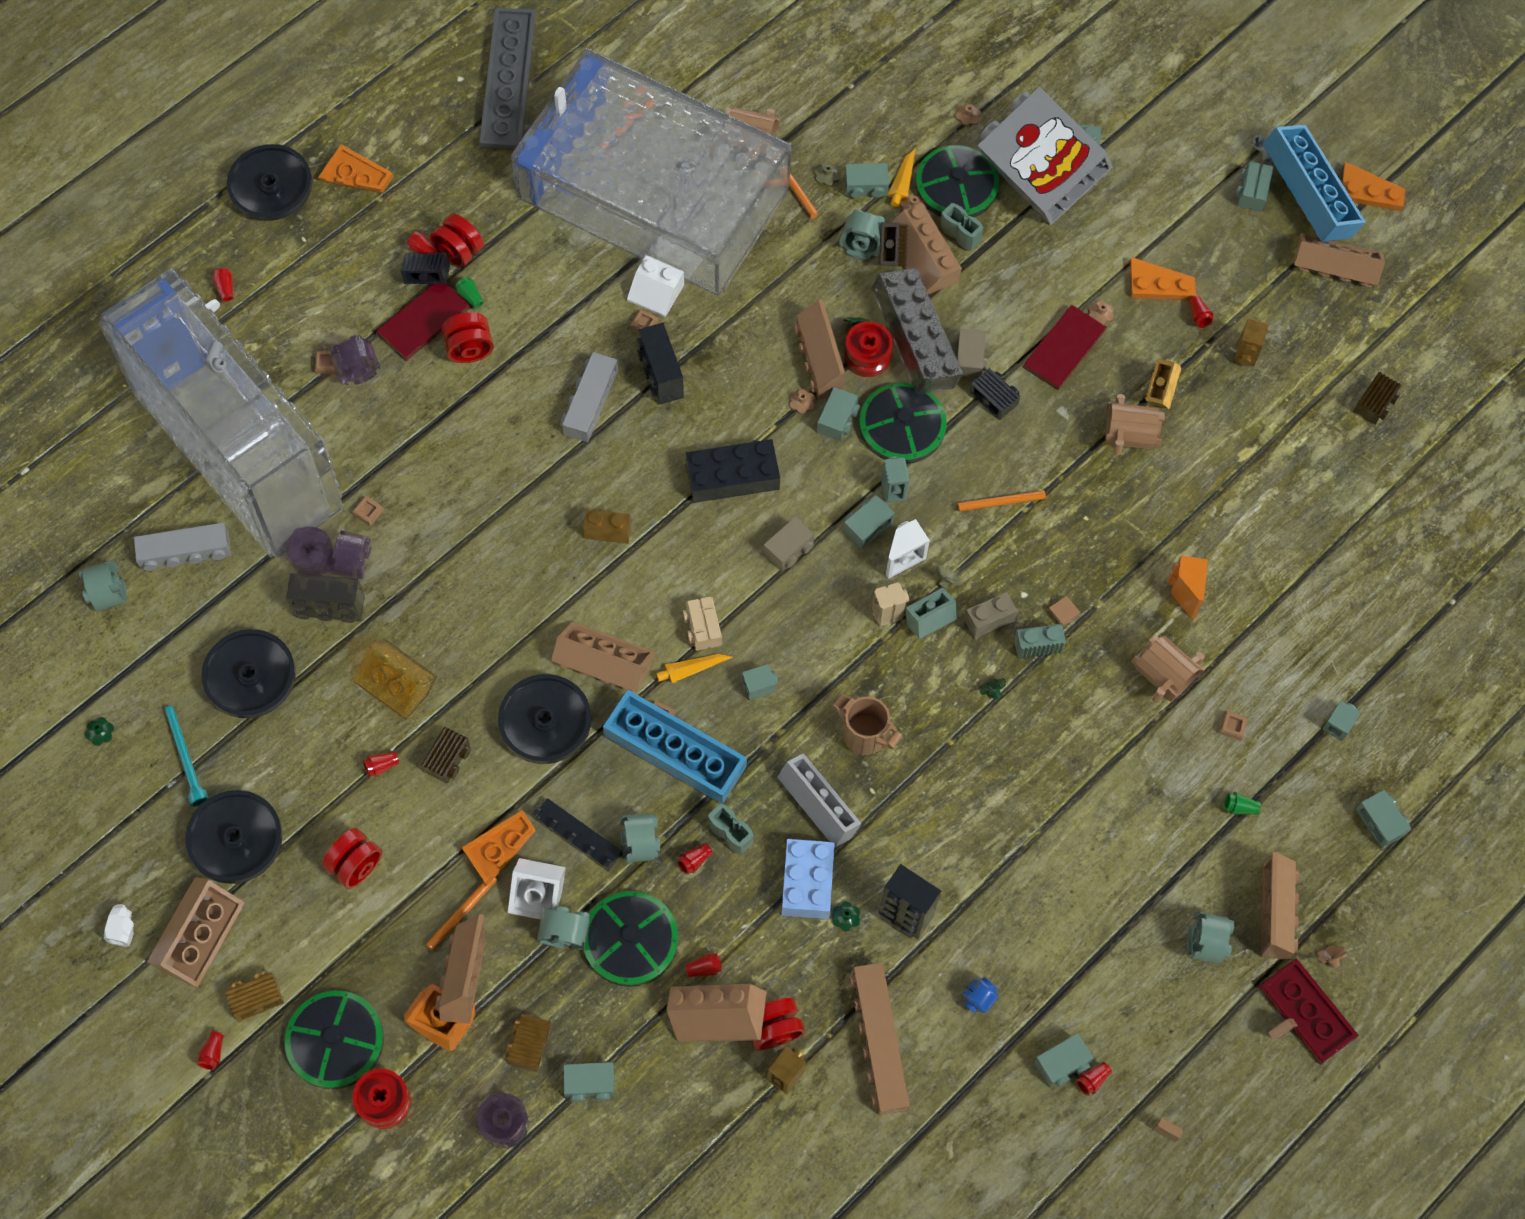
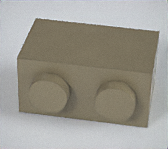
M960 328L956 377L978 378L981 376L982 371L987 370L988 358H984V352H988L989 340L985 339L986 331Z
M795 516L764 544L763 554L783 571L786 567H792L803 552L806 554L814 546V533Z
M1006 592L967 609L964 621L975 639L1014 622L1017 609Z

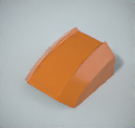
M431 984L416 997L404 1014V1021L428 1040L448 1051L456 1049L466 1031L471 1027L475 1017V1005L473 1004L470 1024L440 1021V1013L436 1011L437 996L442 995L443 990Z

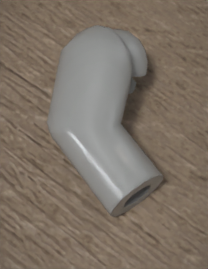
M1256 135L1252 142L1255 149L1263 154V163H1273L1262 144L1266 138Z
M212 341L205 361L213 372L222 373L227 366L226 361H223L219 356L223 345L220 342Z

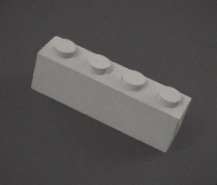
M595 352L592 353L590 359H586L583 371H585L583 377L578 378L575 396L571 395L568 403L569 410L567 414H563L560 422L565 436L589 442L618 372L617 359Z
M225 523L134 537L136 562L141 570L153 571L165 566L177 567L184 563L197 564L209 559L222 560L225 557L231 556L229 531Z
M804 753L786 762L777 778L829 842H834L835 848L850 840L861 825L857 817Z

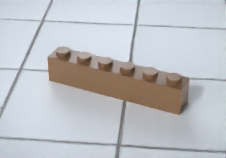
M883 963L854 967L853 975H850L851 989H856L857 998L854 999L856 1013L861 1015L862 1022H858L860 1037H865L866 1046H862L864 1060H869L870 1070H867L869 1085L874 1086L875 1094L871 1095L873 1109H878L879 1116L908 1111L910 1107Z

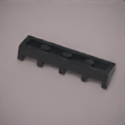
M548 798L540 808L537 807L533 812V818L608 872L622 855V850Z

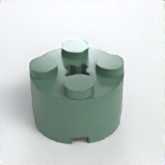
M859 209L854 210L846 219L840 237L841 247L844 246L847 249L846 253L857 259L866 260L870 256H878L880 253L881 222H885V219L880 215H873Z
M113 560L79 571L80 579L85 585V589L82 591L83 597L87 603H92L95 612L124 604L128 598L124 579H120L116 572L120 570Z
M644 813L621 816L620 825L625 827V830L620 832L623 857H626L625 863L651 861L658 858L660 839L655 837V829H657L656 814Z
M555 906V909L544 908L537 941L557 948L569 947L571 945V950H583L590 914L585 912L569 913V908Z
M1197 911L1192 918L1196 919L1195 926H1189L1186 948L1187 952H1191L1188 957L1190 959L1220 964L1224 957L1229 958L1231 955L1232 945L1229 944V939L1234 930V921L1229 920L1225 916Z

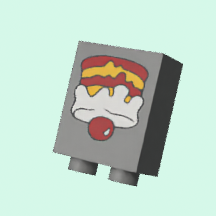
M1039 87L1032 94L1024 92L1019 95L1011 105L1010 110L1012 113L1001 124L998 121H993L987 125L980 134L982 142L978 144L982 155L992 164L997 172L1052 225L1113 167L1108 153Z

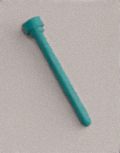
M168 705L165 708V713L190 786L188 799L192 807H198L209 798L206 790L199 786L174 707Z

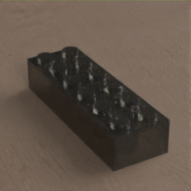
M918 269L879 273L871 289L916 394L954 389L963 373Z

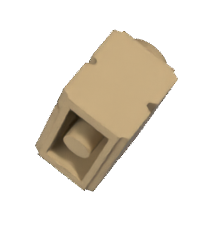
M898 582L888 585V588L884 586L874 591L872 611L879 626L890 624V621L894 623L903 619L904 611H906L905 608L907 607L906 602H909L907 590L902 589L901 584Z
M713 597L687 601L686 610H683L685 624L689 623L691 630L687 631L689 643H694L695 650L697 651L721 646L722 635Z

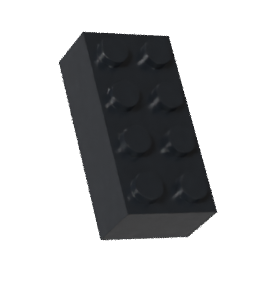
M773 439L685 452L693 503L780 490V473Z
M900 864L884 887L878 914L881 915V919L887 924H895L901 928L900 931L905 936L919 939L934 917L942 890Z

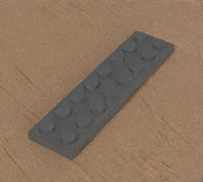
M495 7L479 142L480 148L522 150L536 9Z

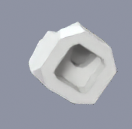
M117 904L112 908L105 926L104 940L110 944L127 947L130 946L134 935V923L131 920V911L124 904Z

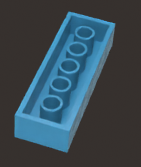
M1307 126L1276 127L1262 144L1277 167L1278 172L1285 180L1287 187L1291 190L1297 203L1305 213L1308 221L1316 231L1317 236L1322 242L1352 238L1366 221Z
M629 690L626 691L603 726L604 737L721 804L725 802L747 767V757Z

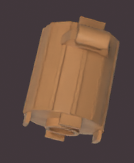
M738 107L727 108L725 116H729V118H726L724 130L720 132L719 141H722L725 147L752 153L751 159L758 161L760 155L769 157L774 144L776 130H779L780 119L774 116L775 110L771 108L767 109L766 114Z
M1123 394L1117 395L1115 403L1108 402L1106 409L1108 416L1105 445H1114V455H1121L1123 446L1150 450L1161 446L1162 439L1158 438L1161 433L1162 421H1165V412H1160L1159 408L1124 404L1125 396Z
M1155 634L1148 641L1150 644L1140 654L1141 657L1139 658L1135 655L1131 662L1135 665V669L1157 688L1152 696L1153 702L1159 703L1165 697L1172 703L1173 700L1187 689L1196 677L1199 678L1205 669L1200 664L1205 656L1203 653L1198 652L1191 659L1166 636H1161L1160 634L1157 636Z
M841 694L832 706L844 721L842 732L844 743L856 755L875 754L884 746L893 749L902 737V734L897 731L891 722L889 709L877 698L869 696L856 699ZM890 731H892L893 734L890 736V738H889V739L887 740V742H886V738H887L888 734L890 733Z

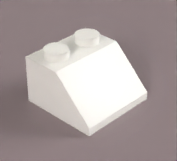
M646 255L635 273L627 301L665 318L684 286V271Z
M916 519L911 522L905 521L896 529L886 570V577L888 579L918 564L927 557L930 540Z
M519 858L513 870L508 913L541 919L544 908L555 909V906H559L566 867Z

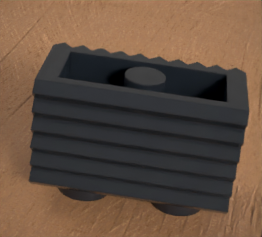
M406 253L400 271L404 284H446L450 269L447 253Z
M988 368L987 371L971 383L970 393L988 408L998 420H1001L1019 404L1021 397L1016 387L1009 386L1004 381L1003 376L997 371L994 372Z

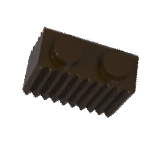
M881 222L879 265L905 267L907 265L905 263L907 261L906 249L908 248L906 246L908 244L906 242L908 240L906 237L908 235L906 233L908 231L907 224Z
M1378 372L1358 401L1353 412L1375 425L1379 419L1384 421L1390 411L1387 407L1390 403L1394 405L1401 395L1398 392L1401 384Z
M444 726L421 764L423 772L445 783H448L450 779H454L459 772L460 767L458 765L461 760H465L470 754L469 738Z

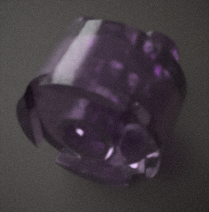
M353 335L349 340L330 348V358L338 379L342 384L349 385L348 382H355V385L365 383L377 375V368L380 369V363L372 343L362 338L361 335Z
M317 527L296 528L287 541V556L293 569L300 576L309 579L319 578L326 571L329 572L334 566L336 559L335 551L330 537L322 529Z
M341 530V535H338L334 546L332 558L336 562L335 565H330V574L354 580H363L366 567H364L365 559L369 560L372 546H370L371 539L368 536Z
M503 1093L490 1096L482 1103L478 1110L479 1130L484 1139L494 1147L509 1149L520 1143L528 1132L530 1120L522 1101L512 1094ZM507 1117L508 1123L500 1125L499 1118L505 1119Z

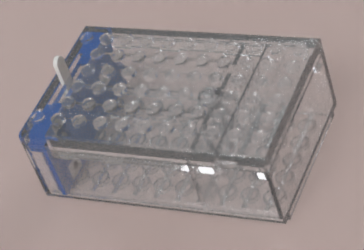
M586 48L511 155L518 199L638 258L644 259L647 255L684 271L685 281L719 297L728 286L789 189L791 144Z
M170 268L101 314L102 321L99 322V325L130 391L270 558L272 556L279 558L344 511L341 501L343 495L338 489L339 484L335 479L336 474L331 468L333 464L328 458L330 454L324 447L326 443L320 434H316L312 430L308 420L298 414L299 412L295 405L286 400L281 389L273 385L268 374L264 370H260L255 359L251 355H247L242 344L231 336L229 329L218 321L214 312L220 307V303L214 299L205 304L199 294H195L192 291L185 278L182 279L173 268ZM212 341L220 342L223 345L219 356L223 361H226L227 366L222 373L213 372L205 361Z

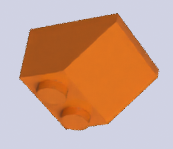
M1181 555L1178 563L1173 564L1172 572L1169 573L1168 585H1171V595L1191 618H1195L1204 601L1208 559Z

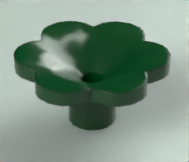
M847 317L843 318V321L852 324V327L862 322H870V319Z
M1004 678L990 680L987 684L980 687L981 695L991 694L994 700L1001 698L1000 689L1006 686V680Z
M103 717L98 718L96 721H90L87 724L88 730L85 732V737L96 746L101 745L103 742H110L114 725Z
M843 902L841 906L833 908L834 917L832 922L834 926L841 927L845 932L850 931L852 927L859 926L860 909L858 907L852 906L850 902Z

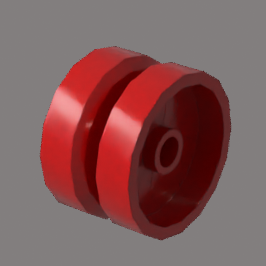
M450 213L442 222V226H438L429 236L437 252L447 253L449 263L458 268H464L471 261L472 255H476L484 247V240L477 229L468 220L455 213Z
M476 312L457 314L447 319L441 327L447 356L452 362H476L486 358L494 349L488 320L483 314Z
M862 322L849 330L846 336L844 357L847 367L854 374L861 377H875L881 375L888 368L893 349V338L889 330L876 322Z
M352 828L341 835L326 852L321 864L322 868L331 876L337 875L338 882L346 889H352L364 881L378 865L383 854L382 849L373 841L367 842V836L358 828Z
M793 998L778 999L765 1004L761 1040H752L755 1050L763 1051L776 1048L794 1041L805 1034L806 1030L802 1019L794 1017L798 1012V1008Z
M384 1068L373 1069L357 1081L353 1091V1105L362 1120L369 1126L377 1129H389L400 1124L408 1115L411 1107V1094L403 1079L394 1071ZM385 1096L386 1099L381 1102L379 1099Z

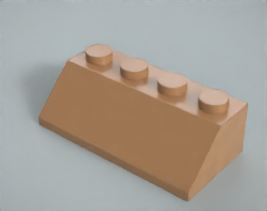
M920 203L903 210L892 222L908 225V231L906 232L908 234L906 236L908 238L906 241L908 243L906 245L908 247L906 249L907 261L905 262L907 265L904 268L921 297L959 282L962 268L924 204Z
M1301 232L1294 257V265L1299 270L1309 272L1312 269L1318 271V274L1330 277L1332 274L1339 276L1340 280L1351 282V279L1360 281L1359 284L1367 287H1372V284L1378 286L1386 262L1383 252L1334 240L1322 242L1317 236Z
M823 299L798 314L797 322L793 325L795 336L800 337V353L805 355L806 361H804L806 373H810L812 378L810 380V387L812 392H816L818 400L830 397L834 387L843 390L845 379L844 368Z
M571 622L557 637L551 661L558 663L563 668L577 670L582 675L599 678L604 683L618 685L625 691L637 692L645 680L656 652Z
M1272 852L1262 865L1260 957L1289 960L1298 950V939H1295V930L1298 928L1299 918L1295 915V907L1299 903V893L1295 892V884L1299 882V870H1296L1295 861L1278 852Z
M195 877L147 963L176 979L198 988L245 902L209 879Z
M478 914L456 925L455 934L450 935L449 949H451V953L446 955L444 969H447L446 975L441 976L440 990L443 991L442 995L437 996L436 1011L440 1013V1021L470 1024L486 944L484 914Z
M752 984L670 987L667 1013L677 1041L761 1040L766 991Z

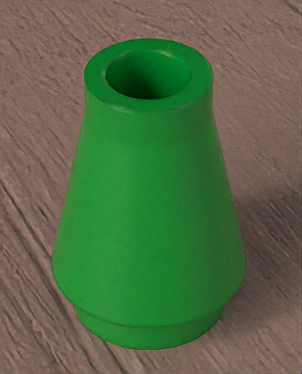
M464 277L456 283V292L474 309H478L484 304V300L473 279Z
M1237 792L1228 793L1225 797L1224 810L1228 811L1229 814L1258 815L1260 812L1261 802L1255 801Z

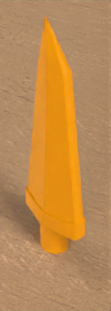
M916 148L905 156L896 178L888 191L887 196L892 198L891 205L893 207H898L901 199L908 198Z
M715 654L665 664L666 670L656 673L658 682L670 679L671 683H676L681 679L733 657Z

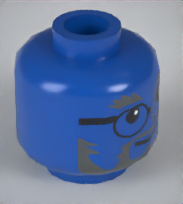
M976 977L962 992L963 997L966 999L963 1004L973 1013L977 1010L981 1013H986L998 1000V994L996 993L998 988L987 978L983 977L981 979Z

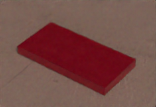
M433 284L379 328L377 334L407 361L442 332L441 327L447 319L457 314L465 313L470 309V306L447 284Z
M1071 304L1026 360L1023 368L1059 390L1104 334L1107 327Z
M1297 958L1258 986L1284 1020L1288 1018L1294 1019L1298 1026L1292 1030L1320 1065L1359 1036Z

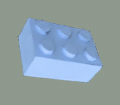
M787 839L782 916L829 919L834 842Z

